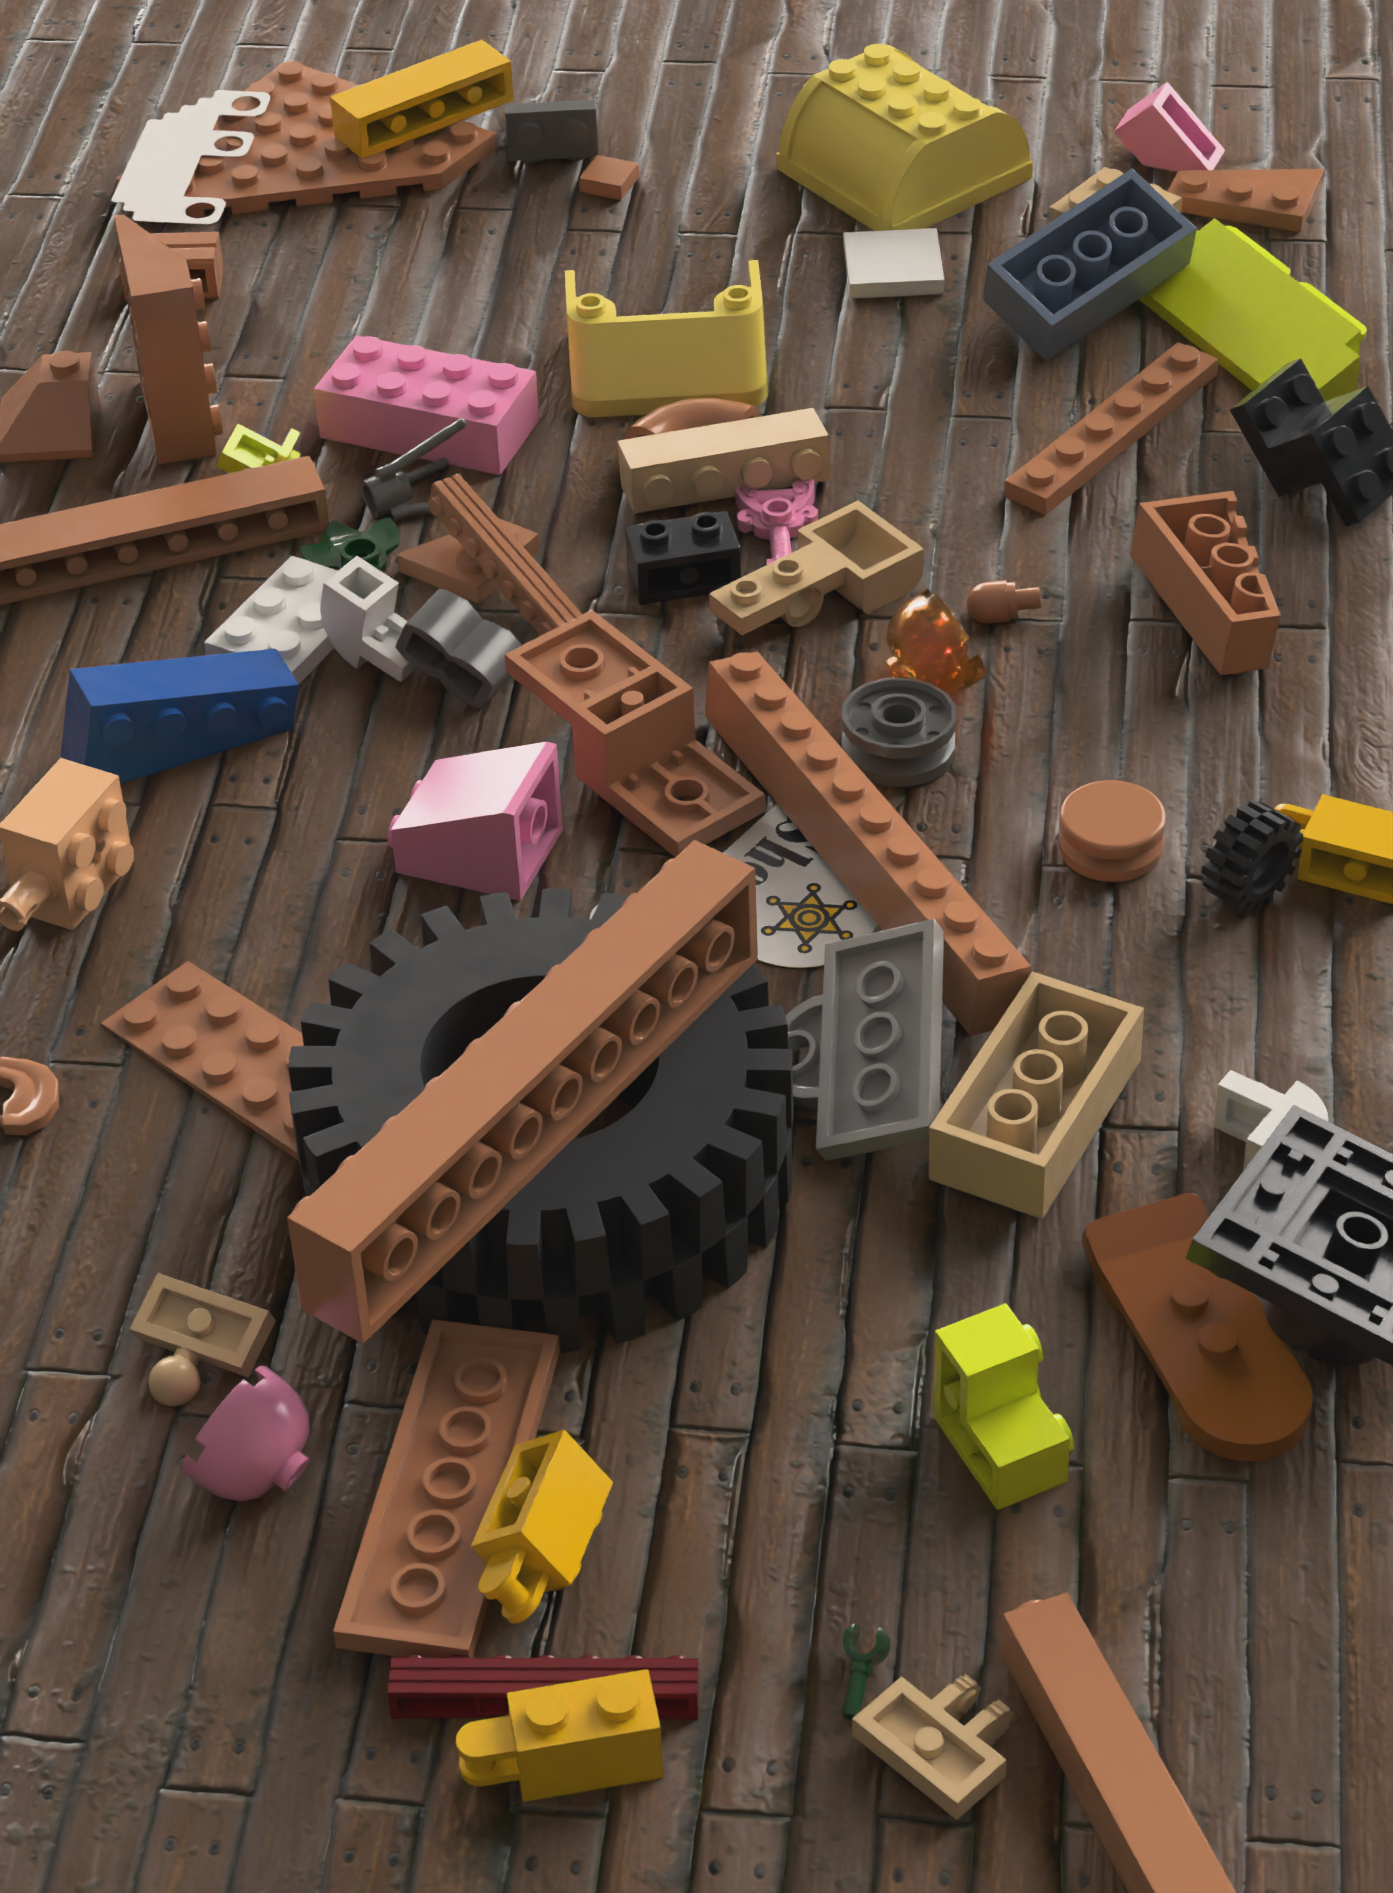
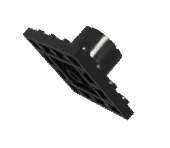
M1293 1105L1192 1239L1186 1259L1209 1270L1217 1277L1226 1279L1265 1300V1316L1273 1331L1281 1340L1294 1349L1302 1348L1306 1350L1309 1357L1334 1365H1358L1371 1361L1376 1357L1393 1367V1154Z

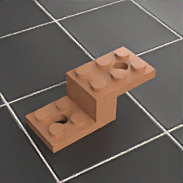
M593 610L504 654L506 672L572 724L576 777L674 857L679 855L694 840L706 845L766 812L765 794L696 740L693 687Z

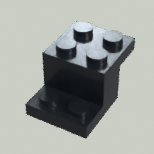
M1299 358L1285 364L1230 409L1278 497L1322 483L1347 527L1361 522L1393 494V430L1369 386L1324 401L1305 364Z

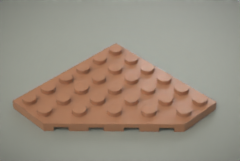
M288 60L244 90L249 92H265L270 95V101L262 115L253 117L219 115L213 130L239 131L253 134L254 139L247 154L240 157L201 155L184 197L220 198L226 202L225 207H231L232 214L269 210L268 202L295 199L296 207L331 203L333 202L332 194L359 191L360 199L397 195V186L423 183L424 191L443 189L497 149L496 133L478 127L471 122L459 121L362 159L334 137L330 96L360 85L338 78L334 74L309 68L300 62ZM241 97L232 102V107L239 111L253 110L260 105V100L255 97ZM234 136L218 139L214 146L221 151H233L243 145V140ZM121 174L120 176H118V177L116 178V184H117V186H118V184H119V182H120V180H121L123 174ZM196 203L189 206L185 213L191 218H205L204 210L215 209V207L208 203Z

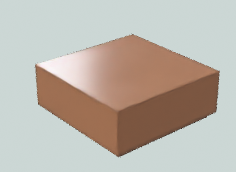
M597 155L579 177L580 192L622 200L639 178V163Z

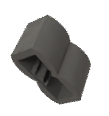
M439 588L405 624L395 647L415 668L425 674L439 678L441 683L458 699L470 706L482 709L511 677L506 672L504 654L522 646V644L509 630L493 622L483 620L466 599Z

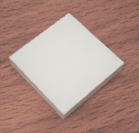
M937 228L843 233L850 298L944 294L945 280Z

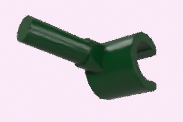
M852 1624L843 1634V1647L845 1652L852 1658L849 1670L850 1679L842 1716L846 1719L852 1720L861 1711L871 1667L882 1663L887 1658L891 1649L890 1638L881 1627L878 1628L876 1633L875 1647L866 1654H859L857 1650V1642L860 1637L859 1625Z

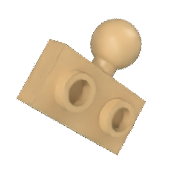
M157 1273L130 1330L139 1340L175 1352L173 1356L165 1357L154 1365L149 1375L148 1384L149 1390L157 1402L166 1406H179L191 1401L199 1392L201 1380L196 1367L199 1361L249 1377L276 1320L266 1309Z

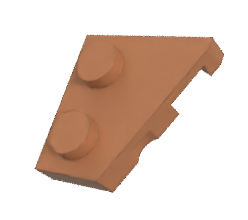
M499 518L531 556L540 550L538 533ZM450 534L407 549L397 555L399 572L450 591L478 604L498 587L492 579L485 575L480 565L468 556L460 542Z

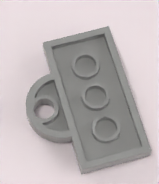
M935 919L825 944L823 994L802 1002L786 1015L788 1049H792V1055L801 1048L810 1047L806 1058L801 1063L792 1066L793 1103L802 1108L818 1110L816 1150L826 1161L929 1140V1127L940 1112L944 931Z

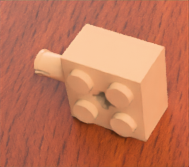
M60 758L0 823V840L10 883V889L0 898V923L8 929L19 931L33 917L74 930L90 911L97 908L102 897L119 877L124 876L129 871L134 861V849L130 842L126 820V805L123 802L118 775Z

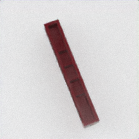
M421 1655L391 1658L388 1684L391 1719L503 1717L509 1715L507 1693L648 1669L659 1719L699 1720L698 1658H686L681 1655H673L668 1658H643L637 1655H629L624 1658H599L594 1655H585L580 1658H556L551 1655H540L536 1658H512L507 1655H496L492 1658H469L464 1655H452L449 1658H425Z

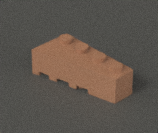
M1234 491L1139 503L1129 556L1220 675H1236L1247 671L1269 668L1281 615L1266 575L1260 574L1258 571L1259 557L1255 546H1249L1247 542V525L1244 517L1238 516L1236 513L1237 499Z

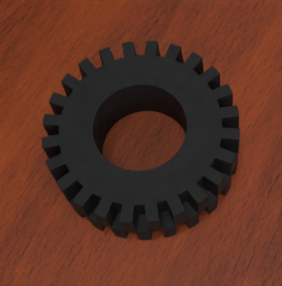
M542 889L538 918L515 919L508 892L485 895L480 897L481 926L464 930L449 907L444 906L421 915L423 948L420 950L391 929L369 943L372 973L347 962L342 964L328 979L331 1005L316 1002L309 1004L300 1021L303 1046H292L289 1055L288 1069L292 1092H289L304 1197L311 1196L336 1173L340 1164L347 1157L355 1155L377 1135L389 1118L397 1116L418 1097L431 1079L439 1077L459 1059L472 1041L481 1038L500 1021L513 1003L521 1001L544 980L546 974L553 966L561 964L583 944L585 938L592 930L600 928L622 907L628 896L604 892L591 920L574 918L571 889ZM752 964L617 1096V1098L634 1107L628 1114L604 1129L581 1138L573 1139L391 1318L393 1319L417 1298L422 1333L428 1335L432 1320L462 1323L469 1311L478 1313L480 1326L520 1330L522 1319H545L547 1334L559 1336L560 1353L580 1350V1316L602 1312L615 1342L620 1343L645 1335V1297L653 1295L675 1320L679 1321L702 1308V1273L728 1289L739 1281L748 1271V1242L767 1248L778 1230V1202H789L793 1183L792 1049H788V1024L781 1004L769 1006L768 981L763 973Z

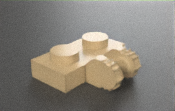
M967 1674L961 1675L958 1679H955L953 1684H949L931 1700L901 1676L852 1718V1736L958 1820L1006 1777L1007 1760L991 1748V1746L1010 1727L1009 1725L1014 1713L998 1699L963 1726L958 1721L964 1713L967 1714V1711L972 1708L981 1690L976 1681Z

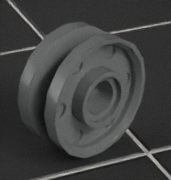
M884 678L867 682L852 691L842 704V749L872 783L886 787H911L931 782L947 772L955 759L956 705L945 691L929 682L913 678Z

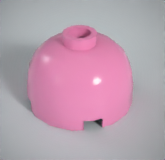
M259 1366L255 1369L260 1381L257 1385L253 1387L243 1379L221 1402L195 1438L196 1441L205 1447L198 1461H194L187 1454L183 1460L182 1472L202 1488L220 1498L236 1501L257 1499L265 1495L275 1485L286 1491L296 1482L309 1463L310 1459L301 1453L309 1437V1413L297 1392L266 1366Z

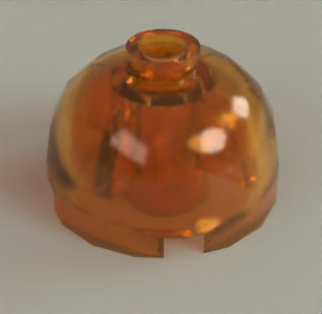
M929 588L923 589L896 610L888 624L886 642L892 656L884 661L893 678H913L929 682L945 691L949 697H953L985 679L987 674L979 654L971 659L968 658L965 652L968 651L966 642L970 638L942 599L936 593L932 596L930 595Z

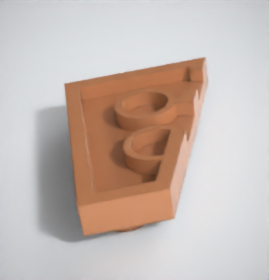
M1325 169L1178 170L1168 192L1182 197V213L1301 232L1323 186Z

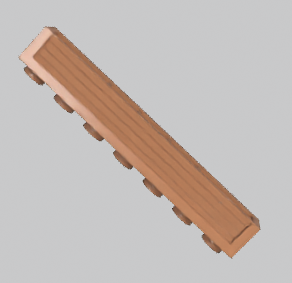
M460 474L432 484L428 501L431 513L440 519L447 527L449 534L460 542L468 556L480 565L485 575L493 580L500 588L503 596L513 603L519 610L522 618L533 626L539 636L583 615Z

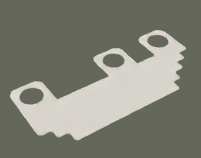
M215 91L212 98H200L194 106H182L178 113H166L161 120H148L111 201L124 203V211L134 212L132 217L134 221L187 224L216 223L219 221L226 205L223 199L184 197V194L201 155L240 157L249 151L254 139L253 134L249 132L213 130L219 115L252 117L262 115L270 101V95L265 92ZM241 97H255L260 100V105L253 110L239 111L232 107V102ZM234 136L243 140V145L233 151H221L214 146L215 142L223 137ZM196 203H208L215 207V212L205 218H191L185 213L189 206Z

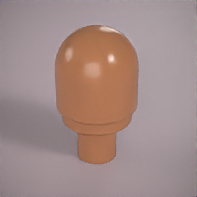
M1007 580L980 583L972 588L967 597V610L970 616L982 624L1011 622V619H1018L1019 610L1041 608L1039 587L1016 589L1015 582H1007Z

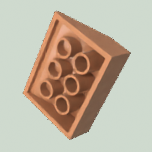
M114 216L140 383L158 464L217 455L214 435L223 434L219 406H210L208 394L217 393V385L213 364H204L202 353L211 351V343L207 322H198L196 310L205 309L201 279L191 280L186 259L127 216Z

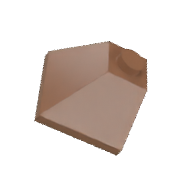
M60 351L54 354L42 355L5 393L0 403V463L93 458L100 399L92 352L75 353L73 351Z

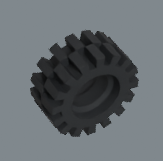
M1252 800L1249 801L1248 806L1242 804L1237 808L1236 817L1230 814L1224 820L1226 828L1223 832L1217 830L1213 839L1217 840L1214 847H1208L1205 857L1210 859V861L1202 865L1201 871L1205 875L1201 881L1202 885L1206 887V891L1246 914H1250L1251 911L1255 913L1261 911L1263 903L1269 905L1274 900L1275 890L1279 892L1283 890L1286 886L1283 880L1287 874L1292 876L1296 866L1292 865L1294 859L1300 858L1302 849L1298 845L1303 842V834L1300 833L1302 827L1299 823L1260 801Z

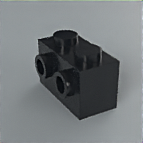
M727 511L718 513L704 512L691 517L665 521L651 520L644 524L625 526L627 569L639 605L709 595V593L741 578L740 546Z

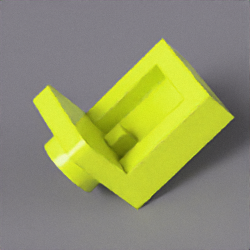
M237 424L218 459L216 467L228 473L300 458L301 453L293 450L300 432L291 428L283 445L280 446Z

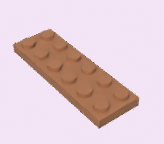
M189 961L101 1022L103 1027L299 1161L289 1092H292L288 1064L291 1047L303 1046L301 1032Z
M432 1320L335 1623L333 1634L336 1648L403 1658L409 1655H421L425 1658H449L452 1655L474 1657L490 1599H487L478 1590V1584L487 1563L472 1549L471 1544L514 1446L536 1438L560 1354L558 1335Z

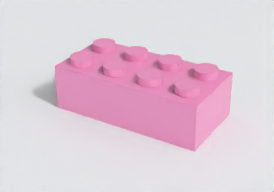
M356 335L314 388L320 438L404 455L459 419H464L467 423L464 429L420 457V459L435 462L445 458L448 460V465L496 475L502 474L539 422L536 371L518 368L508 363L498 364L473 359L462 354L452 355L427 350L417 345L407 346L382 341L371 336L362 337Z

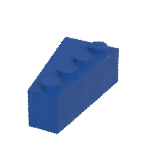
M276 648L70 669L60 758L118 775L120 784L293 729L299 683Z

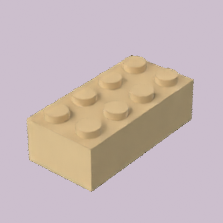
M1032 972L929 1127V1180L1043 1219L1141 1060L1144 1008Z

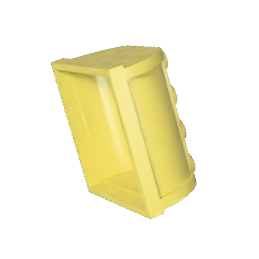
M887 44L869 45L864 49V53L849 60H835L829 64L828 69L813 75L802 87L790 107L781 133L779 152L776 153V165L779 171L873 231L925 229L1033 178V162L1030 161L1028 139L1024 129L1015 118L998 108L983 104L980 100L966 94L948 81L922 68L907 54Z

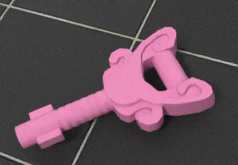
M814 478L810 480L799 479L792 483V488L757 490L748 485L745 488L743 486L735 488V501L740 510L737 514L738 529L743 533L754 531L755 537L770 540L772 559H766L767 565L792 553L790 538L797 537L798 529L818 520V509L813 506L815 501Z

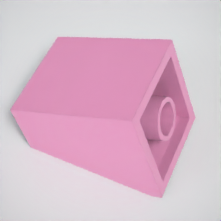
M541 742L435 760L424 779L418 780L415 783L410 801L401 815H395L390 823L387 842L388 846L393 848L396 873L488 894L508 892L510 899L521 901L563 831L557 744Z

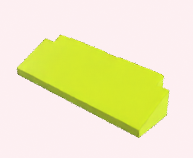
M1215 218L1201 230L1196 231L1190 264L1139 298L1141 302L1203 352L1218 358V364L1252 391L1285 364L1299 358L1305 364L1324 401L1357 390L1360 342L1366 338V327L1312 285L1298 282L1290 276V269L1240 230L1232 226H1224Z

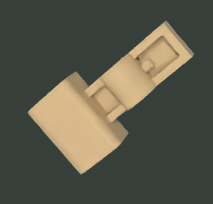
M856 501L798 529L796 551L709 593L710 611L741 635L778 617L793 627H802L817 616L822 607L824 595L833 590L865 614H870L902 598L915 588L923 574L924 548L860 501Z

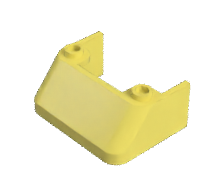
M748 260L749 287L734 285L726 288L715 297L714 311L616 317L614 303L603 296L588 293L576 297L575 271H565L571 393L574 410L587 417L647 415L657 407L684 399L720 398L746 403L755 407L762 404L767 398V369L763 299L758 260Z

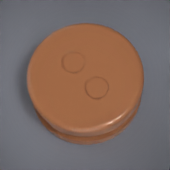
M1104 780L1083 785L1068 795L1061 806L1059 823L1060 855L1072 870L1093 880L1124 882L1144 876L1157 866L1163 855L1166 822L1164 807L1153 793L1133 783Z

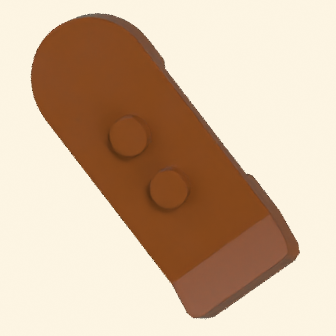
M1184 1193L1092 1220L1086 1225L1081 1235V1244L1093 1274L1111 1306L1121 1312L1173 1399V1411L1187 1434L1205 1450L1220 1457L1236 1461L1267 1460L1280 1456L1294 1448L1304 1437L1310 1423L1312 1409L1310 1382L1287 1344L1279 1338L1269 1325L1264 1308L1255 1294L1226 1279L1217 1277L1209 1270L1186 1259L1192 1239L1209 1218L1202 1199L1195 1193Z

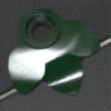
M388 517L375 522L364 533L340 522L331 521L325 530L322 543L301 546L300 553L305 560L338 571L358 556L381 572H384L388 565L387 556L400 544V533L395 522Z

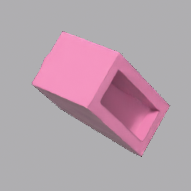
M1168 82L1129 108L1114 130L1124 148L1133 153L1142 165L1178 172V170H1213L1225 151Z

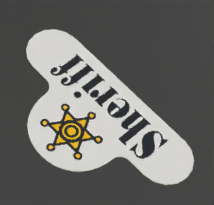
M778 804L723 852L755 868L758 960L788 968L818 967L824 965L825 944L873 933L877 923Z

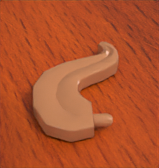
M0 1057V1086L14 1091L11 1097L3 1103V1115H0V1127H3L5 1135H28L48 1126L59 1108L60 1088L58 1079L46 1065L27 1059Z

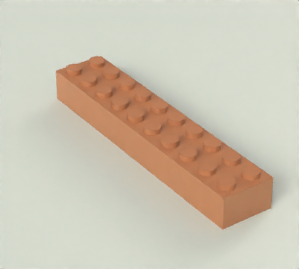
M696 840L691 842L679 855L666 861L659 873L638 893L631 894L624 901L622 907L600 928L592 930L585 938L583 944L561 964L553 966L546 974L544 980L521 1001L513 1003L506 1011L504 1017L481 1038L472 1041L465 1049L463 1055L439 1077L431 1079L424 1087L422 1093L397 1116L389 1118L383 1124L379 1133L355 1155L347 1157L340 1164L336 1173L311 1196L300 1200L292 1213L287 1217L301 1309L362 1344L391 1318L523 1187L758 960L755 868Z

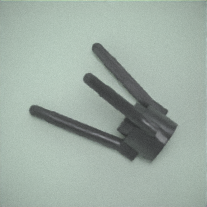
M457 420L390 464L375 469V476L361 481V490L365 503L375 518L389 514L391 519L396 522L409 516L431 514L428 502L406 504V501L413 498L410 484L447 467L448 460L441 458L406 474L400 470L464 429L467 425L466 420Z

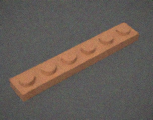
M1177 342L1006 479L1005 497L1047 515L1218 375L1219 359L1201 352L1193 346Z

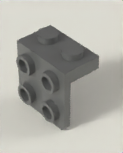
M596 99L505 104L509 161L536 163L543 159L561 158L579 161L587 157L599 155Z

